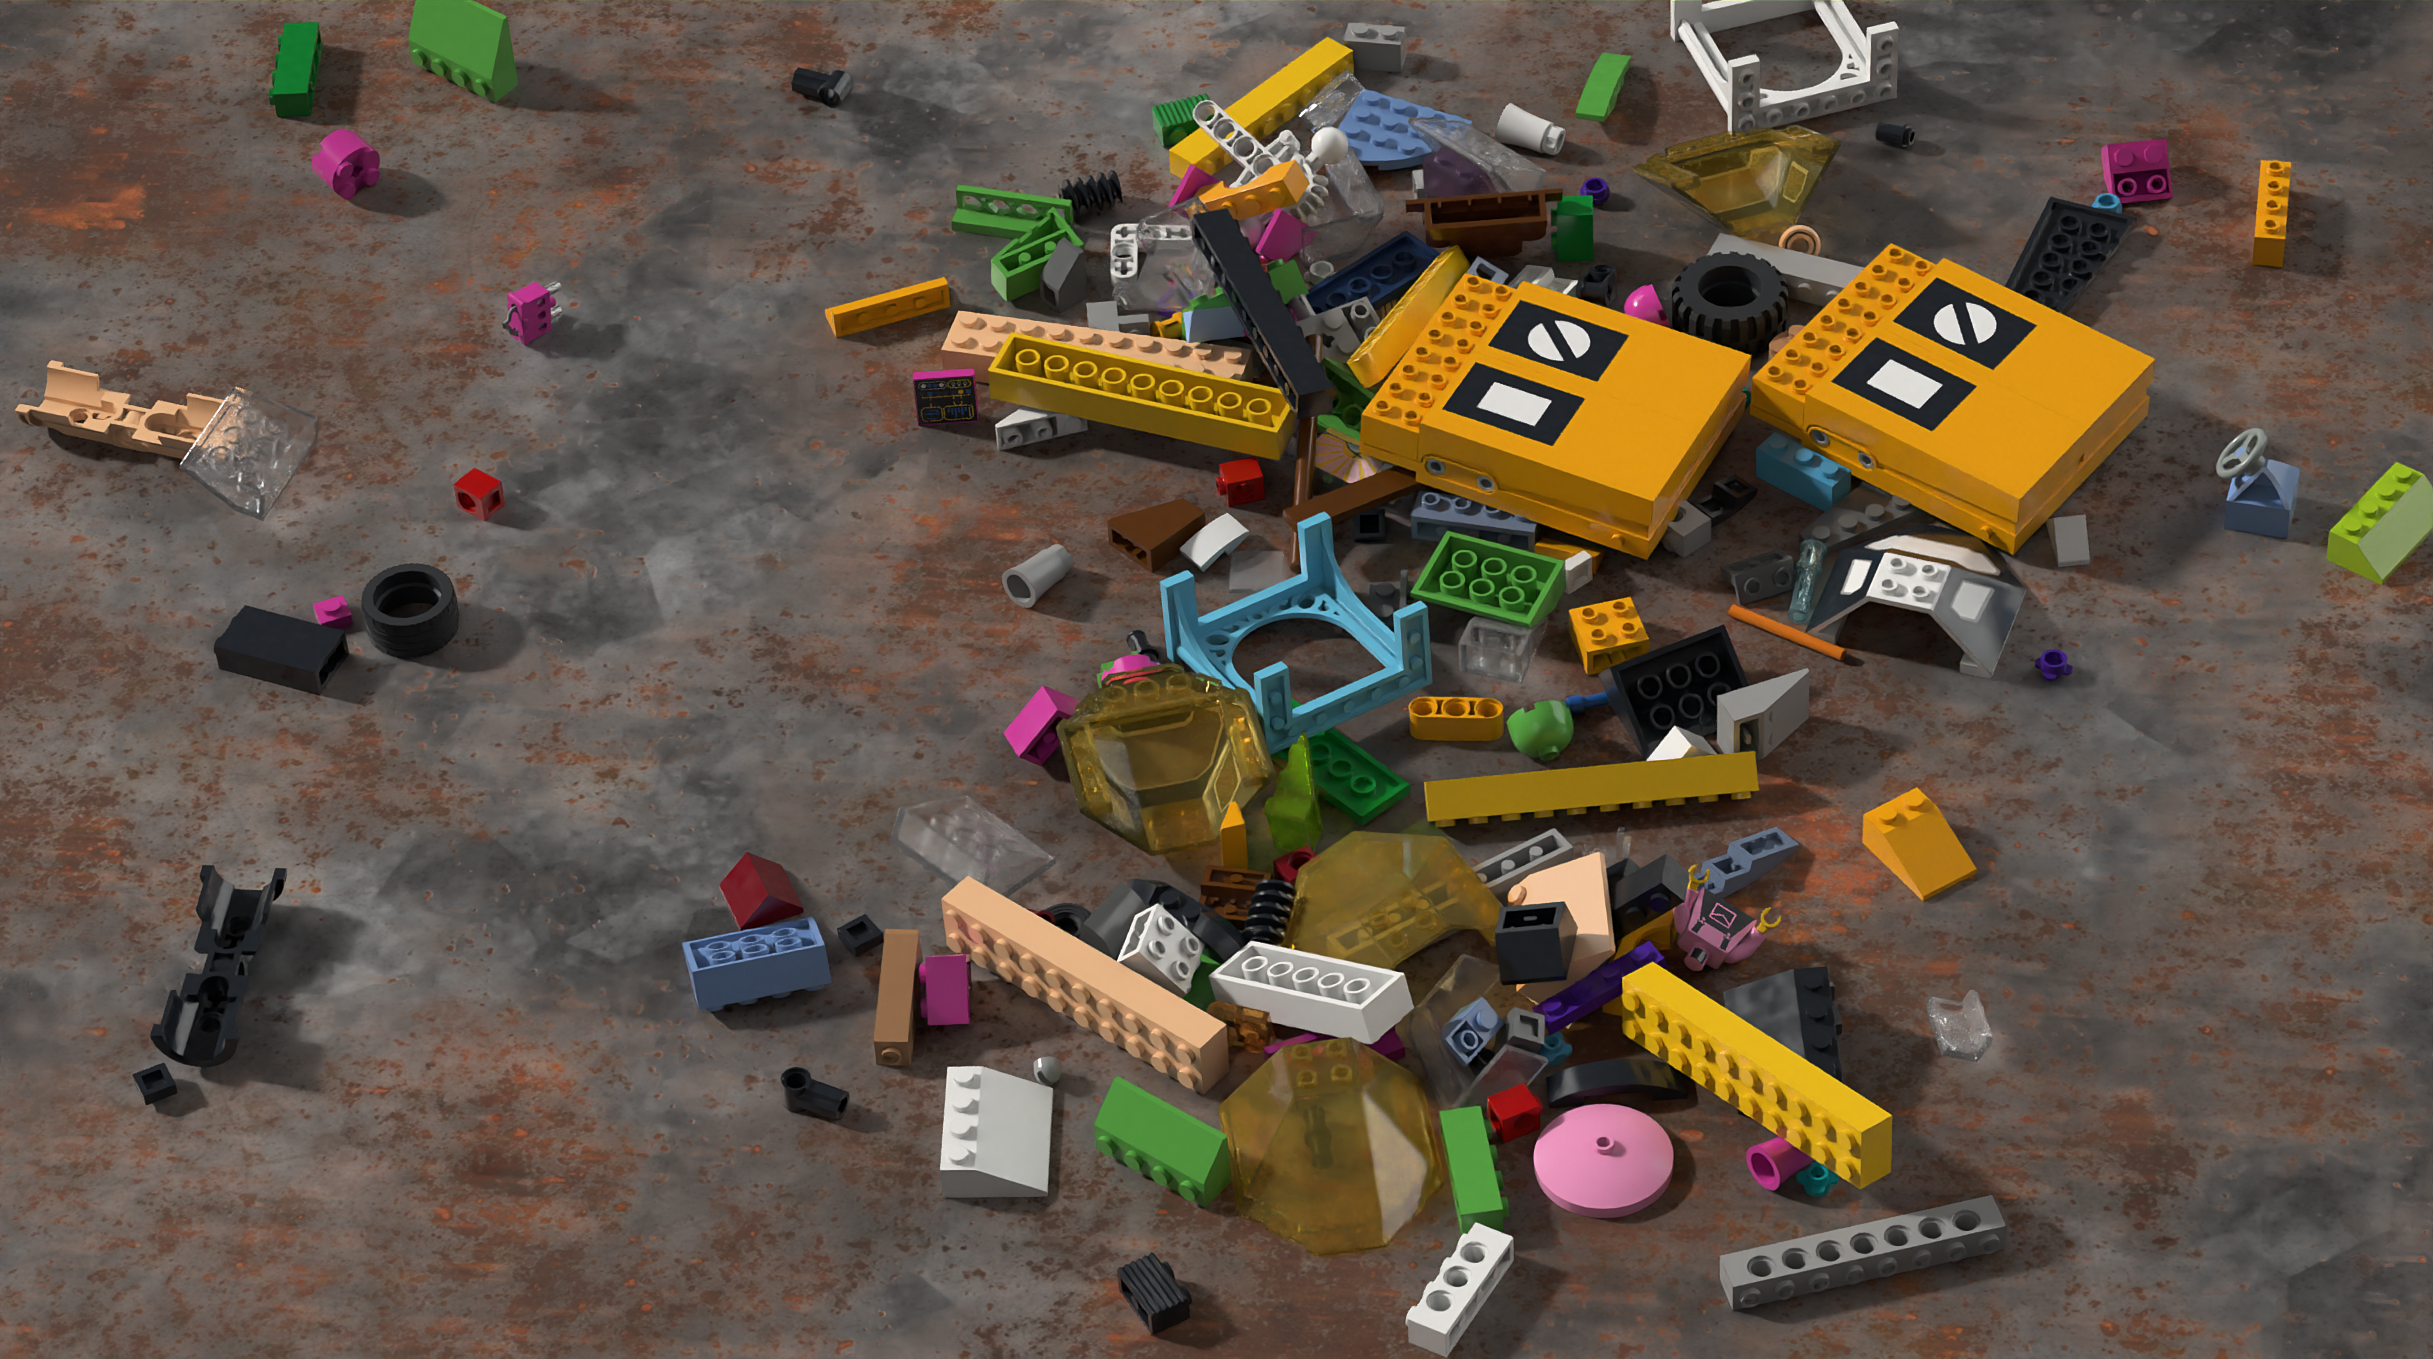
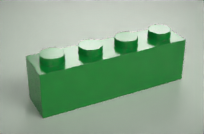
M319 22L284 23L283 35L278 36L279 53H275V66L277 70L272 71V84L274 88L269 89V102L271 106L275 105L277 117L311 116L323 46Z

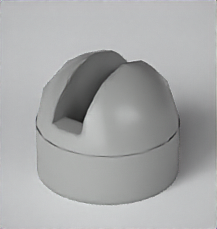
M1047 1056L1034 1061V1075L1039 1083L1050 1086L1060 1079L1061 1062L1058 1058Z

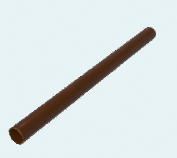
M1316 334L1307 335L1305 337L1307 344L1312 345L1317 361L1319 363L1322 362L1323 338ZM1318 416L1299 419L1293 506L1313 499ZM1292 529L1289 568L1294 573H1301L1299 539Z

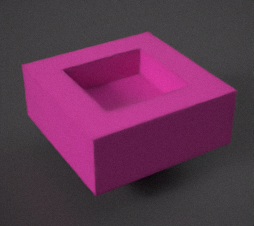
M343 595L313 604L314 613L320 625L337 629L353 624L351 613Z

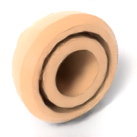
M1795 225L1788 228L1782 234L1779 240V247L1818 256L1821 242L1818 234L1812 228L1804 225Z

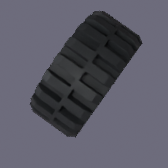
M1730 251V254L1717 252L1713 253L1710 257L1702 256L1696 260V263H1689L1675 278V283L1672 286V327L1676 331L1749 354L1751 358H1755L1757 353L1764 354L1769 351V343L1773 338L1787 330L1788 284L1782 273L1775 266L1771 267V264L1763 258L1760 260L1756 259L1753 254L1746 253V255H1740L1738 252ZM1724 305H1736V306H1739V307H1721V306H1724Z

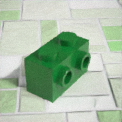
M1593 195L1563 196L1562 201H1557V208H1551V227L1557 226V231L1551 232V250H1557L1558 262L1594 261Z

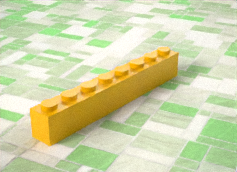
M1326 37L1224 111L1259 142L1354 74L1353 50ZM1201 127L1169 149L1170 173L1183 179L1190 164L1212 176L1234 160ZM1230 132L1229 134H1227L1225 139H1229L1230 137H1232L1234 132Z

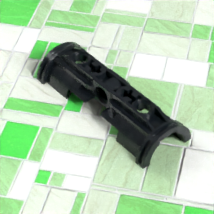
M202 865L199 876L203 887L196 906V912L202 923L194 950L199 954H208L202 974L186 973L179 996L176 990L170 991L161 1023L153 1024L150 1034L154 1045L170 1059L194 1067H212L228 1061L234 1055L240 1038V1028L235 1027L250 976H247L248 964L258 952L272 902L283 891L287 878V868H275L272 881L264 886L263 890L235 889V885L225 881L217 873L214 865ZM244 927L249 929L242 935L232 934L238 928ZM218 1006V1013L215 1012L214 1007ZM209 1025L220 1026L218 1030L211 1033L203 1031Z

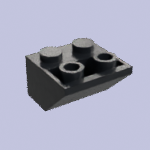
M1565 901L1501 907L1495 930L1500 982L1503 986L1567 980L1578 926Z

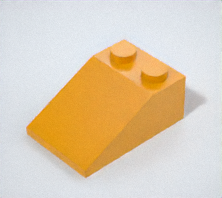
M1917 787L1863 814L1862 843L1922 901L1977 874V868L1938 807Z

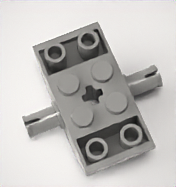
M1305 294L1299 295L1301 301H1299L1297 295L1288 302V305L1298 319V322H1295V324L1302 328L1304 339L1310 334L1321 336L1323 338L1322 359L1325 357L1339 361L1351 370L1347 361L1381 323L1367 296L1320 314H1315Z

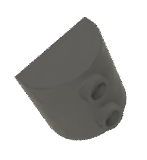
M1120 882L1083 923L1079 940L1117 961L1135 915L1147 909L1144 902L1130 887Z

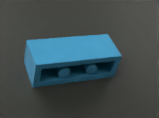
M1776 432L1756 448V477L1825 512L1851 491L1850 469Z

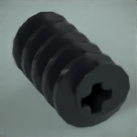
M1114 170L1109 171L1108 178H1106L1104 173L1100 172L1097 174L1096 181L1092 175H1087L1085 183H1083L1080 177L1074 178L1073 186L1068 179L1063 180L1062 188L1058 185L1059 199L1072 200V208L1077 215H1080L1081 206L1083 205L1088 213H1091L1093 203H1096L1100 211L1103 210L1104 201H1108L1111 208H1115V201L1118 198L1123 203L1119 178Z
M1266 879L1256 884L1255 894L1251 901L1252 906L1249 907L1248 918L1244 924L1245 929L1242 931L1243 936L1249 942L1255 941L1274 946L1283 943L1284 936L1281 933L1287 931L1288 925L1284 921L1290 920L1291 913L1287 909L1294 907L1295 902L1292 898L1297 896L1298 891L1290 883L1276 879Z

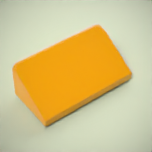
M1543 538L1534 547L1536 554L1563 561L1572 558L1584 550L1592 556V574H1596L1605 554V550L1548 538Z
M1234 801L1229 805L1220 830L1223 866L1247 869L1246 826L1239 805Z

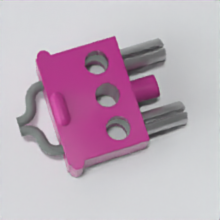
M555 281L542 287L537 282H533L514 293L509 292L507 296L508 314L506 321L502 323L503 330L508 329L509 334L525 346L530 341L551 331V320L563 314V309L559 305L556 306V300L551 296L561 290V284Z

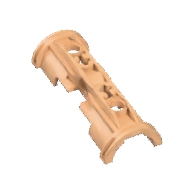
M53 360L46 367L47 385L44 394L45 400L40 407L19 404L15 409L17 418L24 424L50 427L66 435L109 443L132 450L215 464L223 463L233 452L240 435L243 419L242 399L229 397L226 401L188 393L186 395L187 406L160 400L155 403L152 409L128 405L131 394L99 388L98 374L66 368L63 362ZM79 420H86L83 424L76 422Z

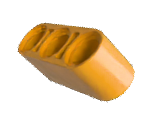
M1418 697L1409 704L1410 734L1419 740L1495 741L1504 732L1503 705L1500 701L1493 698Z

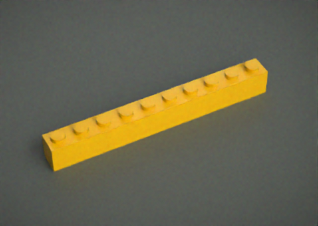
M1755 751L1424 782L1427 820L1435 821L1436 827L1455 826V819L1468 818L1469 824L1488 823V816L1501 815V821L1520 820L1521 813L1534 812V818L1552 817L1556 809H1567V815L1587 813L1586 807L1599 805L1600 812L1620 810L1619 804L1631 802L1633 809L1653 807V800L1665 799L1666 806L1686 804L1685 797L1698 796L1699 803L1718 801V794L1731 793V800L1751 798V791H1759Z

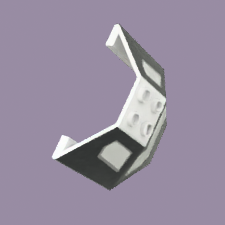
M1917 523L1841 550L1805 633L1835 645L1848 614L1868 601L1930 614L1965 652L1960 662V673L1990 679L2013 626L2026 589L1986 541L1967 532Z

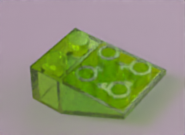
M1301 732L1297 743H1293L1290 747L1288 754L1289 762L1285 770H1281L1278 774L1276 781L1277 789L1273 797L1267 799L1264 815L1267 816L1269 833L1272 835L1275 848L1292 852L1308 845L1314 852L1323 832L1315 766L1307 734Z

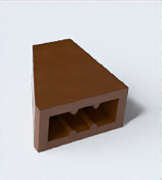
M1184 498L1114 517L1107 521L1109 545L1151 573H1154L1180 555V548L1206 526L1205 512Z

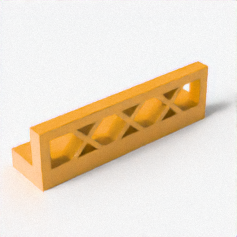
M945 277L825 309V316L836 338L951 307L949 286Z

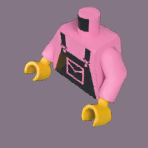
M1698 864L1691 866L1688 870L1690 872V882L1687 887L1686 900L1673 909L1675 929L1680 934L1677 944L1679 948L1688 952L1684 959L1685 965L1693 971H1701L1705 964L1713 969H1718L1724 962L1733 964L1749 958L1767 937L1765 933L1768 929L1772 930L1779 926L1781 915L1774 924H1768L1764 917L1771 908H1766L1761 913V923L1758 927L1754 926L1757 920L1704 887L1698 891L1699 884L1707 882L1710 878V870H1706L1702 880H1697L1694 877V871Z

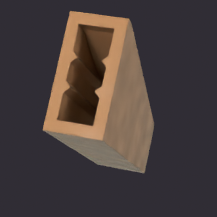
M885 929L874 1032V1049L877 1065L911 1064L923 984H920L919 965L923 963L919 929Z

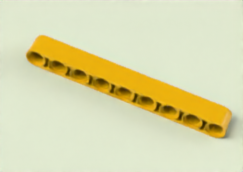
M1458 245L1442 252L1430 264L1347 361V364L1364 389L1375 385L1389 373L1415 342L1462 276L1470 269L1471 264Z

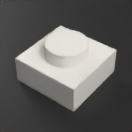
M1583 550L1565 561L1566 593L1570 594L1593 580L1592 556Z

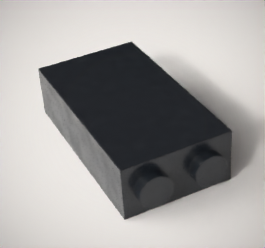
M244 605L238 615L232 618L229 627L221 637L217 638L214 644V654L216 655L220 670L315 695L321 694L349 655L346 635L343 630Z

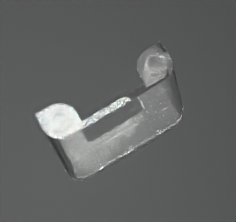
M1198 196L1140 220L1137 228L1136 242L1147 254V257L1136 282L1130 283L1128 280H1121L1116 283L1112 296L1119 306L1126 310L1182 312L1183 309L1191 306L1189 300L1205 293L1207 297H1210L1216 279L1192 240L1193 214L1209 212V209Z

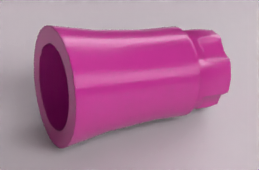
M1780 1136L1750 1147L1746 1154L1749 1170L1755 1180L1765 1189L1771 1191L1776 1190L1790 1176L1815 1160Z

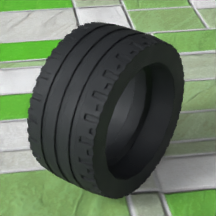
M406 563L387 568L374 576L366 584L362 592L361 609L365 629L371 643L382 653L398 658L421 657L443 648L457 633L459 608L455 589L447 574L434 566ZM424 603L434 606L429 611L415 617L397 618L387 615L393 609L406 604Z

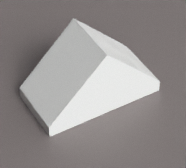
M2077 515L2048 519L2046 525L2058 567L2090 564L2086 516Z
M1674 726L1646 761L1717 755V753L1703 737Z

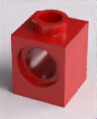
M1256 457L1219 464L1220 477L1216 478V487L1219 496L1224 495L1228 507L1265 500L1264 478Z
M473 468L453 485L457 507L483 521H487L506 505L502 481L476 468Z
M1524 1083L1487 1097V1118L1490 1119L1492 1128L1503 1144L1540 1129V1114L1543 1113L1542 1103L1536 1094H1531Z

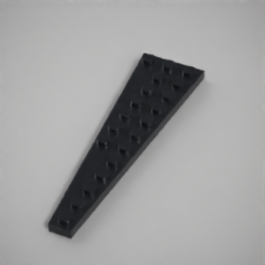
M2050 197L2005 287L2065 315L2135 229L2137 217Z

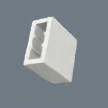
M1157 903L1135 915L1117 962L1176 996L1183 998L1191 989L1192 985L1190 982L1194 972L1201 963L1200 956L1205 945Z

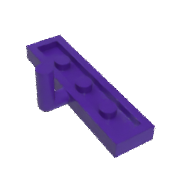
M1649 940L1615 961L1606 964L1601 969L1592 971L1585 978L1547 998L1532 1009L1534 1013L1545 1015V1030L1549 1035H1552L1622 995V977L1651 962L1664 969H1667L1668 966L1663 956Z

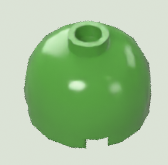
M1540 701L1533 703L1534 710L1525 713L1523 707L1513 713L1506 722L1514 746L1528 757L1540 758L1543 761L1552 760L1559 756V752L1567 747L1573 737L1574 726L1569 706L1567 708L1566 703L1563 701Z

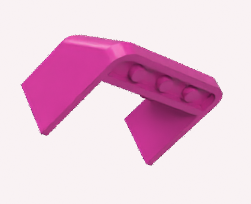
M1190 164L1169 207L1192 220L1190 224L1192 225L1193 218L1187 210V206L1199 188L1221 181ZM1277 207L1272 219L1265 225V232L1260 242L1252 251L1260 254V261L1264 264L1280 258L1286 262L1312 241L1317 230Z

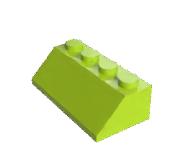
M2395 462L2329 531L2326 560L2382 585L2433 531V486L2426 476L2421 472Z

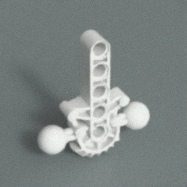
M1204 100L1195 106L1193 118L1214 142L1244 168L1242 174L1236 182L1230 185L1229 189L1252 182L1271 166L1296 160L1310 184L1297 204L1281 209L1308 224L1307 216L1310 214L1317 216L1315 208L1317 206L1325 207L1321 197L1328 196V191L1325 188L1328 185V179L1323 175H1317L1316 172L1324 164H1337L1345 158L1348 153V139L1343 131L1334 127H1324L1316 132L1312 138V152L1304 158L1300 155L1299 141L1289 130L1282 131L1276 140L1263 147L1213 101ZM1214 114L1210 121L1205 122L1207 117ZM1230 132H1234L1232 137H1230L1229 139H1225L1227 134H1229ZM1254 149L1251 155L1244 157L1246 152ZM1276 210L1238 221L1240 231L1244 237H1248L1252 250L1257 247L1265 232V225L1272 219Z

